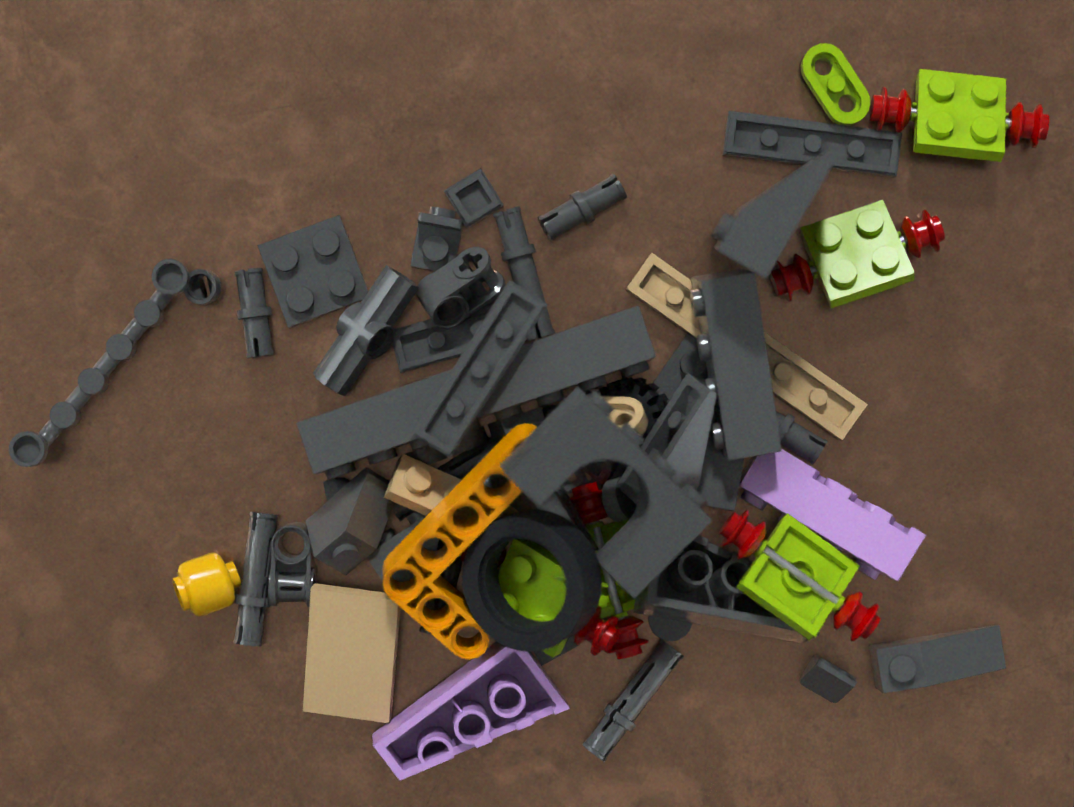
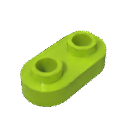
M828 43L817 44L810 48L801 62V74L806 84L832 122L845 126L857 124L866 116L870 108V96L867 89L839 48ZM818 61L828 63L830 67L829 74H818L815 70V63ZM843 97L851 99L854 105L853 110L850 112L842 111L839 107V99Z

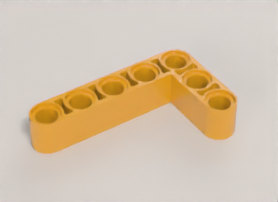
M524 423L511 429L388 554L383 563V588L387 596L451 652L462 659H475L484 654L489 645V635L478 625L472 616L465 596L440 574L522 492L506 475L500 464L537 428L534 424ZM495 474L503 475L508 479L505 485L500 488H490L484 483L488 477ZM463 506L472 507L477 511L473 517L466 520L458 519L453 515L455 510ZM431 538H439L445 542V545L436 551L427 550L422 546L425 541ZM402 569L409 570L414 574L413 578L406 582L396 581L392 578V575ZM434 598L442 599L447 603L439 610H431L425 606L427 601ZM464 627H474L479 630L475 636L470 638H464L457 634Z

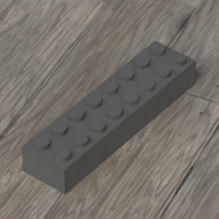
M639 305L522 345L468 431L481 427L479 419L495 414L497 421L522 413L520 405L537 400L539 407L563 400L565 398L563 390L579 386L583 392L607 384L605 378L607 375L620 371L622 379L647 371L649 369L647 362L653 360L656 354ZM452 370L297 422L296 424L313 474L325 473L327 480L356 471L354 462L367 458L369 464L374 465L397 457L395 449L409 443L412 450L429 446V444L414 436L412 432Z

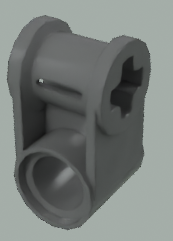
M472 247L462 251L455 259L437 271L425 276L418 284L419 289L416 295L432 322L438 328L451 329L460 325L467 317L487 304L496 301L505 288L506 282L502 274L491 267V258L488 252L480 247ZM469 262H473L477 268L475 271L471 269ZM486 281L490 289L486 290L482 282Z
M290 522L278 529L272 537L271 568L268 582L269 606H277L279 602H305L307 607H310L311 587L316 583L315 558L307 526L301 522ZM292 531L301 535L304 540V550L302 553L290 554L284 549L282 539L286 532Z

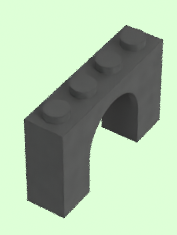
M577 387L500 466L506 475L539 507L577 469L590 462L615 460L632 467L637 475L640 486L637 508L630 520L596 553V556L602 568L635 598L712 521L702 510L708 502L689 483L681 489L671 479L677 471L659 453L651 459L640 448L646 441L627 422L619 428L608 417L614 409L596 391L588 397Z

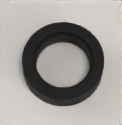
M545 510L520 511L490 524L470 544L462 568V586L465 600L478 625L498 643L518 651H542L575 635L589 623L600 601L602 589L601 570L591 543L572 522L558 514ZM514 539H528L543 545L556 557L562 567L566 581V596L563 607L553 620L535 621L522 616L510 606L501 591L498 580L499 559L505 547Z

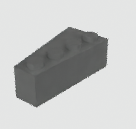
M737 269L690 277L693 289L690 291L691 305L694 317H698L701 334L697 335L698 351L701 362H706L709 378L704 379V384L717 393L714 404L717 423L710 425L714 449H721L722 455L727 460L782 452L755 272Z
M699 534L635 597L633 613L797 643L808 641L807 638L736 588L752 564L749 557L738 559V552H730L708 542L709 539Z

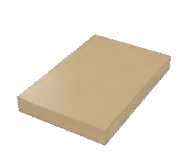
M313 584L310 593L303 712L382 723L390 722L393 708L400 607L385 592Z

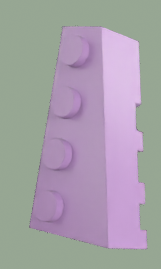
M781 449L782 452L757 455L751 458L741 475L739 487L744 492L740 498L761 511L764 510L766 505L782 513L778 521L788 513L840 552L844 551L857 559L856 563L860 565L858 570L870 578L876 580L878 575L881 574L896 581L900 579L926 534L914 527L906 528L895 521L896 518L889 512L868 501L863 502L857 498L858 495L852 490L828 477L827 479L819 475L820 472L783 449Z
M496 641L487 648L484 654L466 663L391 719L389 723H386L372 733L373 747L401 781L454 758V755L473 747L479 748L493 742L492 739L516 729L519 731L535 724L534 721L553 713L555 715L570 709L563 694L531 652L514 650Z

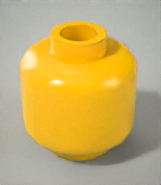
M214 552L183 562L178 567V576L172 578L173 587L182 610H190L198 617L230 607L235 600L234 588L241 586L240 577L233 561L225 564L222 557Z

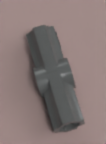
M386 265L362 302L352 304L341 314L336 326L339 335L313 372L315 378L337 394L346 396L370 359L380 357L391 346L395 337L393 326L418 291L419 287L417 284L394 268Z

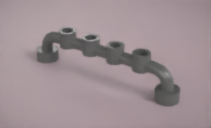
M164 259L156 264L152 271V282L157 290L149 300H143L136 305L134 318L122 333L115 334L108 339L106 352L93 368H87L79 374L78 386L64 402L56 403L51 408L50 420L38 433L24 431L12 438L9 444V454L16 464L23 467H34L41 464L48 455V447L58 438L65 428H73L80 422V410L91 396L99 395L106 391L109 385L108 376L120 361H128L135 356L137 351L136 342L148 327H157L163 322L165 316L164 308L175 295L181 294L188 287L190 273L183 263L175 259Z

